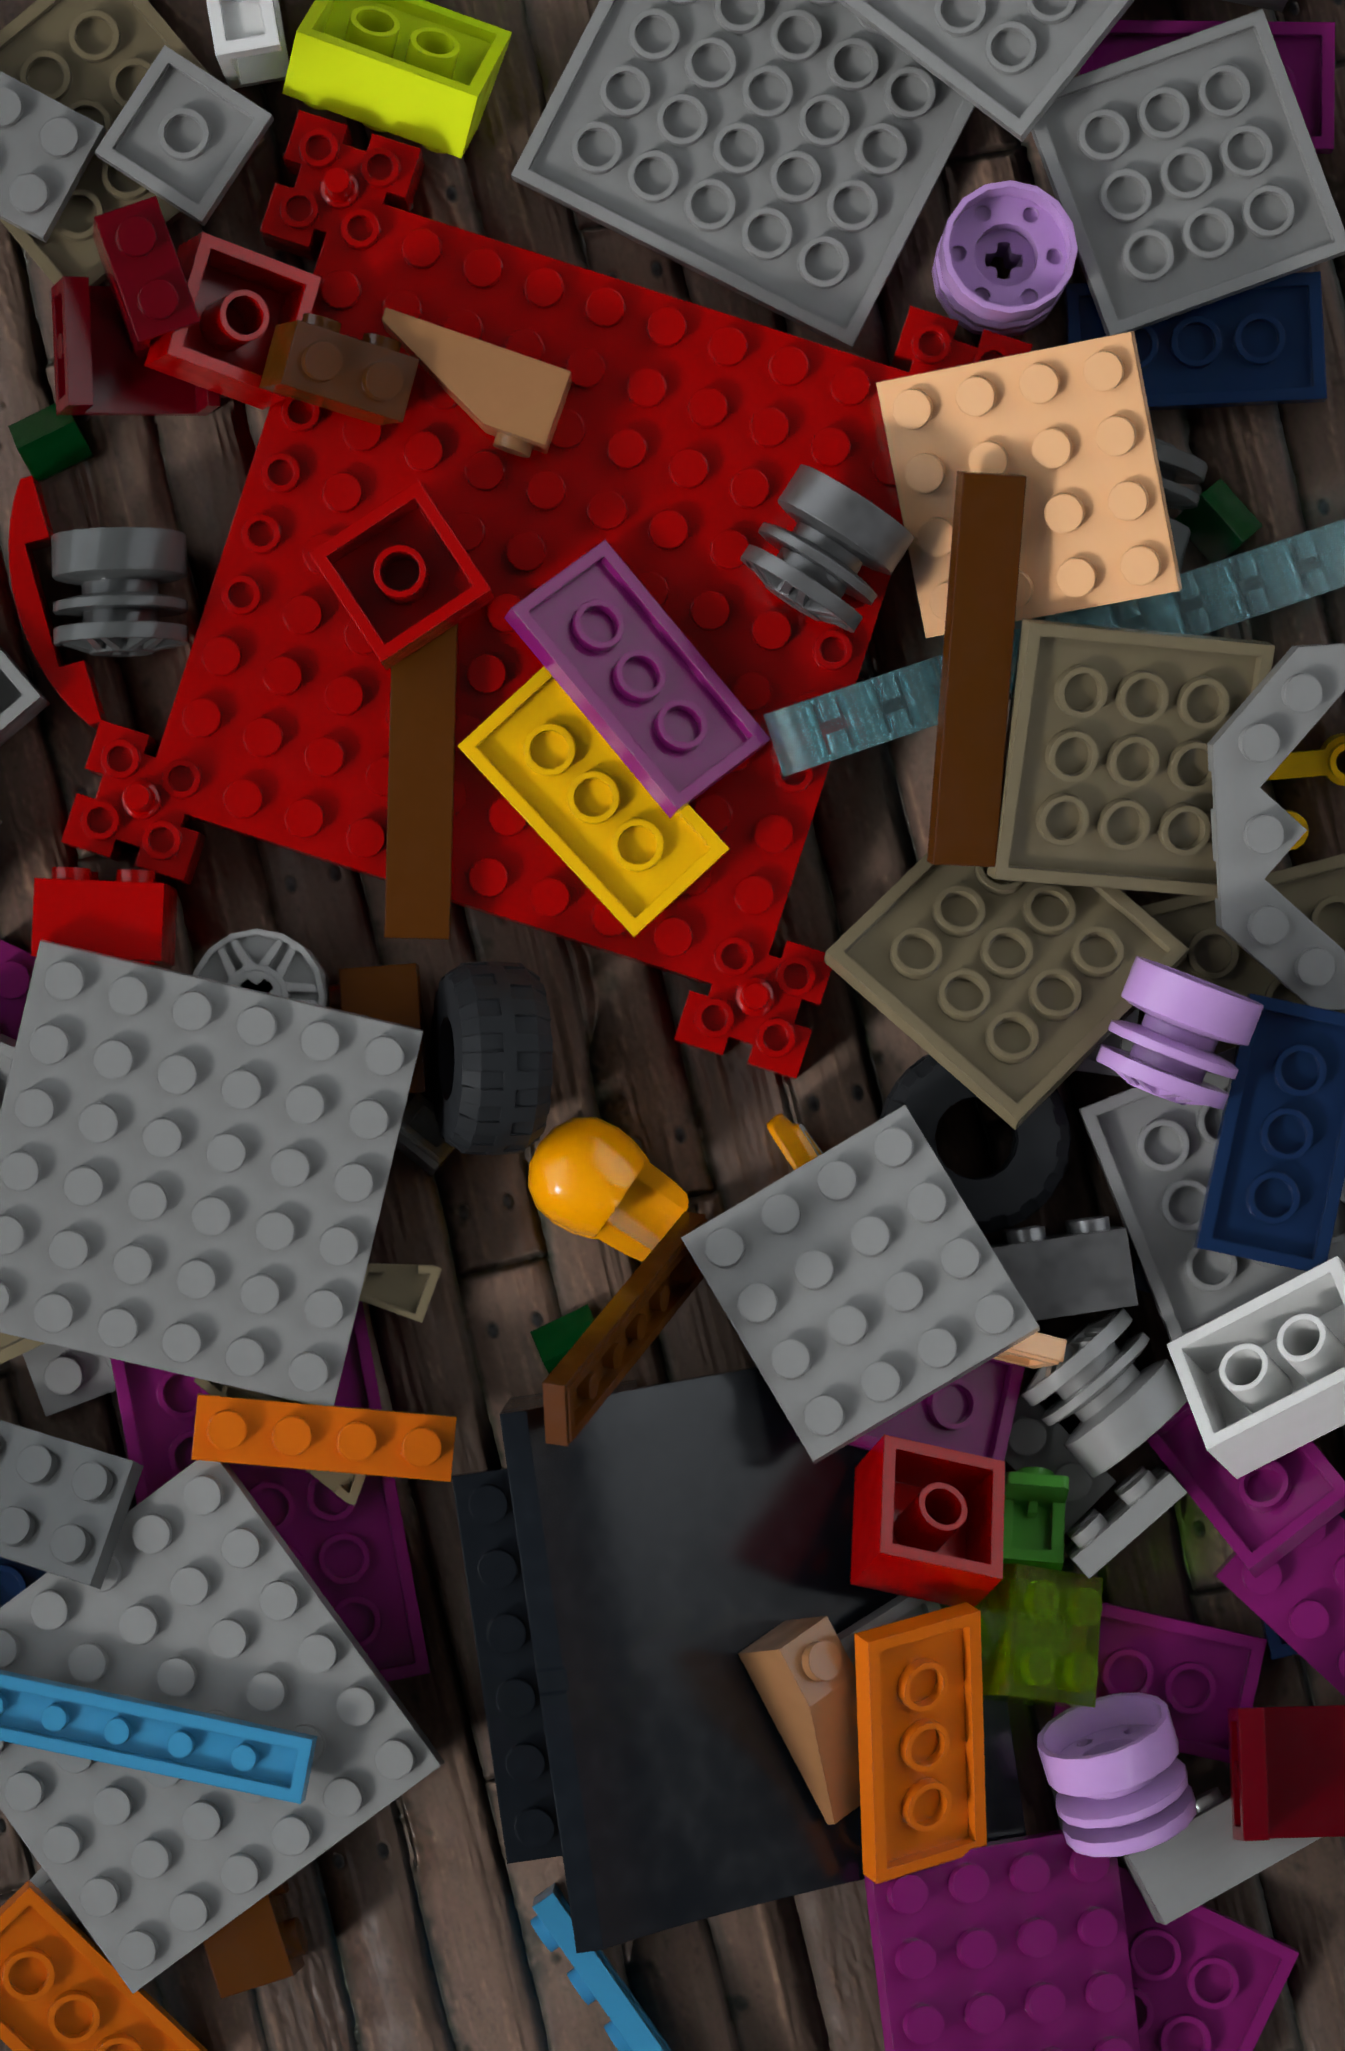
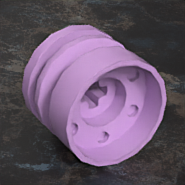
M1013 180L985 184L960 201L947 220L936 248L931 271L936 298L949 318L959 321L958 324L972 334L982 335L983 329L1007 337L1023 335L1044 322L1059 301L1065 286L1072 276L1078 250L1073 222L1060 202L1038 186ZM994 257L1003 258L1004 267L1011 270L1007 279L997 278L996 268L990 266Z
M1136 956L1121 996L1128 1003L1145 1012L1141 1024L1123 1020H1111L1108 1030L1134 1043L1130 1052L1102 1044L1096 1058L1097 1062L1111 1068L1126 1080V1083L1155 1096L1181 1105H1205L1223 1110L1229 1094L1203 1081L1206 1071L1231 1079L1236 1078L1239 1070L1232 1063L1215 1054L1214 1051L1218 1041L1248 1046L1264 1005L1191 974Z
M1138 1692L1112 1694L1091 1699L1066 1709L1047 1722L1037 1736V1748L1048 1784L1058 1792L1056 1794V1810L1058 1816L1063 1820L1062 1830L1067 1845L1076 1853L1091 1857H1119L1145 1851L1176 1836L1188 1827L1197 1814L1195 1796L1192 1787L1188 1785L1186 1766L1177 1758L1179 1754L1178 1739L1168 1705L1157 1696Z

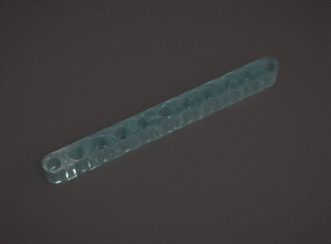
M1345 519L1180 574L1182 583L1180 591L1070 611L1043 621L1203 635L1345 587ZM1021 628L1014 630L1009 700H1011ZM943 654L763 715L783 776L785 777L937 725Z

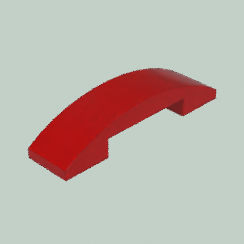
M31 475L19 480L13 500L9 525V570L17 613L31 650L49 682L68 706L87 724L97 730L100 719L107 721L92 666L85 660L65 665L61 649L54 645L53 629L55 627L33 553L34 551L51 547V535L54 534L41 484Z

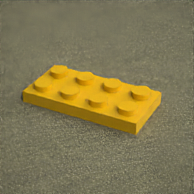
M544 666L458 745L463 754L634 938L730 849L689 804L669 818Z

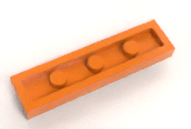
M197 1394L191 1460L451 1482L457 1417Z

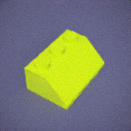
M314 0L296 30L282 94L303 101V103L313 109L328 110L361 122L371 130L389 132L422 144V146L432 152L447 153L462 159L479 127L507 51L512 32L425 0Z

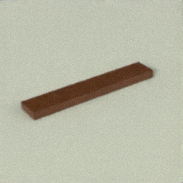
M957 471L927 862L933 865L995 867L1026 489V476Z
M458 623L391 667L384 938L451 939Z
M684 1212L542 1382L545 1443L568 1447L703 1280V1274L681 1237L708 1222L706 1214Z

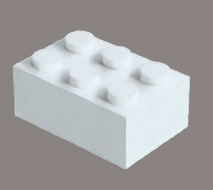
M1338 1256L1166 1344L1207 1451L1236 1479L1345 1425V1263Z

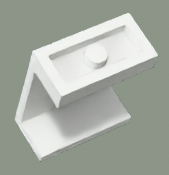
M206 0L215 56L228 86L236 89L285 80L289 57L279 0Z

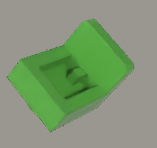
M1024 1467L1016 1472L1010 1471L1005 1473L1003 1568L1061 1573L1064 1563L1065 1503L1069 1492L1068 1476L1054 1475L1051 1470L1043 1467Z

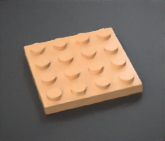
M1134 331L876 382L903 524L914 536V540L908 547L926 638L941 636L945 633L957 471L1026 476L1015 622L1022 619H1032L1167 594L1182 589Z

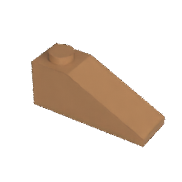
M389 308L385 309L382 317L385 331L394 340L401 342V347L410 356L419 359L418 364L485 433L495 436L494 447L523 458H530L532 449L545 454L548 453L572 384L571 371Z
M828 1616L785 1620L739 1652L738 1655L828 1825L836 1824L860 1806L856 1670Z

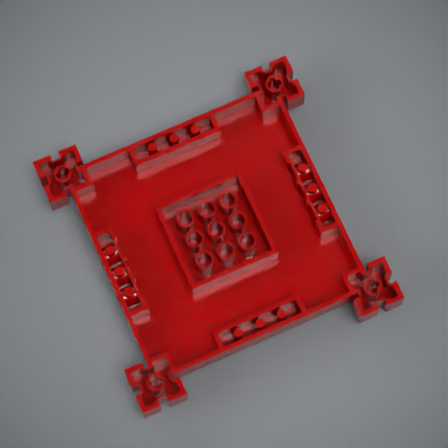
M299 110L283 157L289 174L297 176L295 186L291 188L275 183L260 228V234L266 246L313 261L319 244H323L313 274L321 277L311 314L338 321L342 324L340 334L359 340L363 339L364 333H373L392 338L385 331L382 322L384 311L386 308L569 370L572 375V384L548 453L545 454L532 449L530 458L519 457L494 447L495 436L485 433L419 364L404 419L400 423L376 425L290 397L270 406L157 755L153 757L158 741L150 735L100 719L85 769L101 776L102 779L95 798L76 793L61 842L70 847L119 862L124 844L139 848V852L134 866L142 870L155 871V874L191 885L206 840V836L200 832L189 829L193 819L386 881L391 668L386 670L309 555V552L419 480L491 588L495 597L494 600L458 623L451 903L711 986L708 996L689 991L674 1041L723 1056L729 1038L752 1046L747 1065L794 1080L797 1079L812 1029L794 1024L800 1003L803 1002L816 1007L820 1006L832 969L824 962L825 952L788 940L785 943L781 958L769 955L891 575L874 571L862 565L857 575L874 590L877 597L872 605H868L844 593L841 599L863 617L852 633L837 625L820 620L816 621L788 605L771 593L756 573L748 568L740 559L749 544L757 546L775 556L779 553L777 548L758 533L763 522L780 526L791 532L797 525V522L778 504V499L801 464L810 466L847 486L904 526L876 382L1031 351L1032 344L983 329L978 346H972L954 340L959 321L910 305L892 365L888 366L411 213L410 209L425 166L421 148L372 133L367 151L351 146L353 140L348 125ZM402 347L400 348L399 353L410 356ZM604 540L609 543L770 738L763 748L689 804L730 849L635 938L458 748V745L544 666L504 618L508 611Z

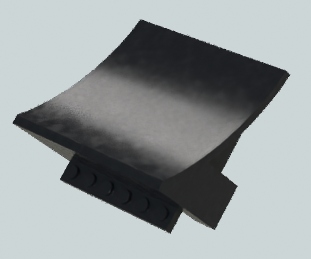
M757 1366L637 1387L636 1379L621 1381L568 1447L545 1443L543 1393L511 1397L499 1414L507 1467L452 1475L507 1864L563 1856L576 1954L604 1950L705 1918L802 1893L863 1880L860 1806L836 1824L828 1825L738 1653L785 1620L828 1616L836 1634L899 1596L850 1584L855 1467L869 1450L846 1445L814 1464ZM991 1591L975 1607L981 1611L987 1842L1026 1836ZM939 1604L941 1609L950 1607L949 1605Z

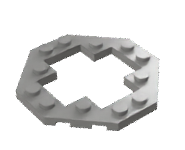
M1345 643L1292 646L1207 743L1208 771L1212 775L1213 808L1210 809L1213 861L1216 862L1218 898H1215L1216 925L1305 1005L1326 1010L1345 1009V950L1265 880L1307 829L1260 787L1341 694L1345 693Z

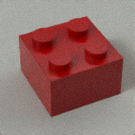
M201 232L179 245L177 256L198 312L200 323L153 338L144 366L261 410L286 399L287 396L259 388L275 326L296 320L302 321L304 313L311 314L321 277L205 232Z
M419 480L309 552V555L386 670L495 599L491 588Z
M52 867L51 879L34 878L31 956H37L40 940L43 939L148 965H175L178 890L162 883V875L155 874V871L117 869L116 881L98 880L99 872H93L90 868Z
M884 1434L855 1467L850 1584L949 1606L967 1602L976 1607L1003 1579L1005 1461Z

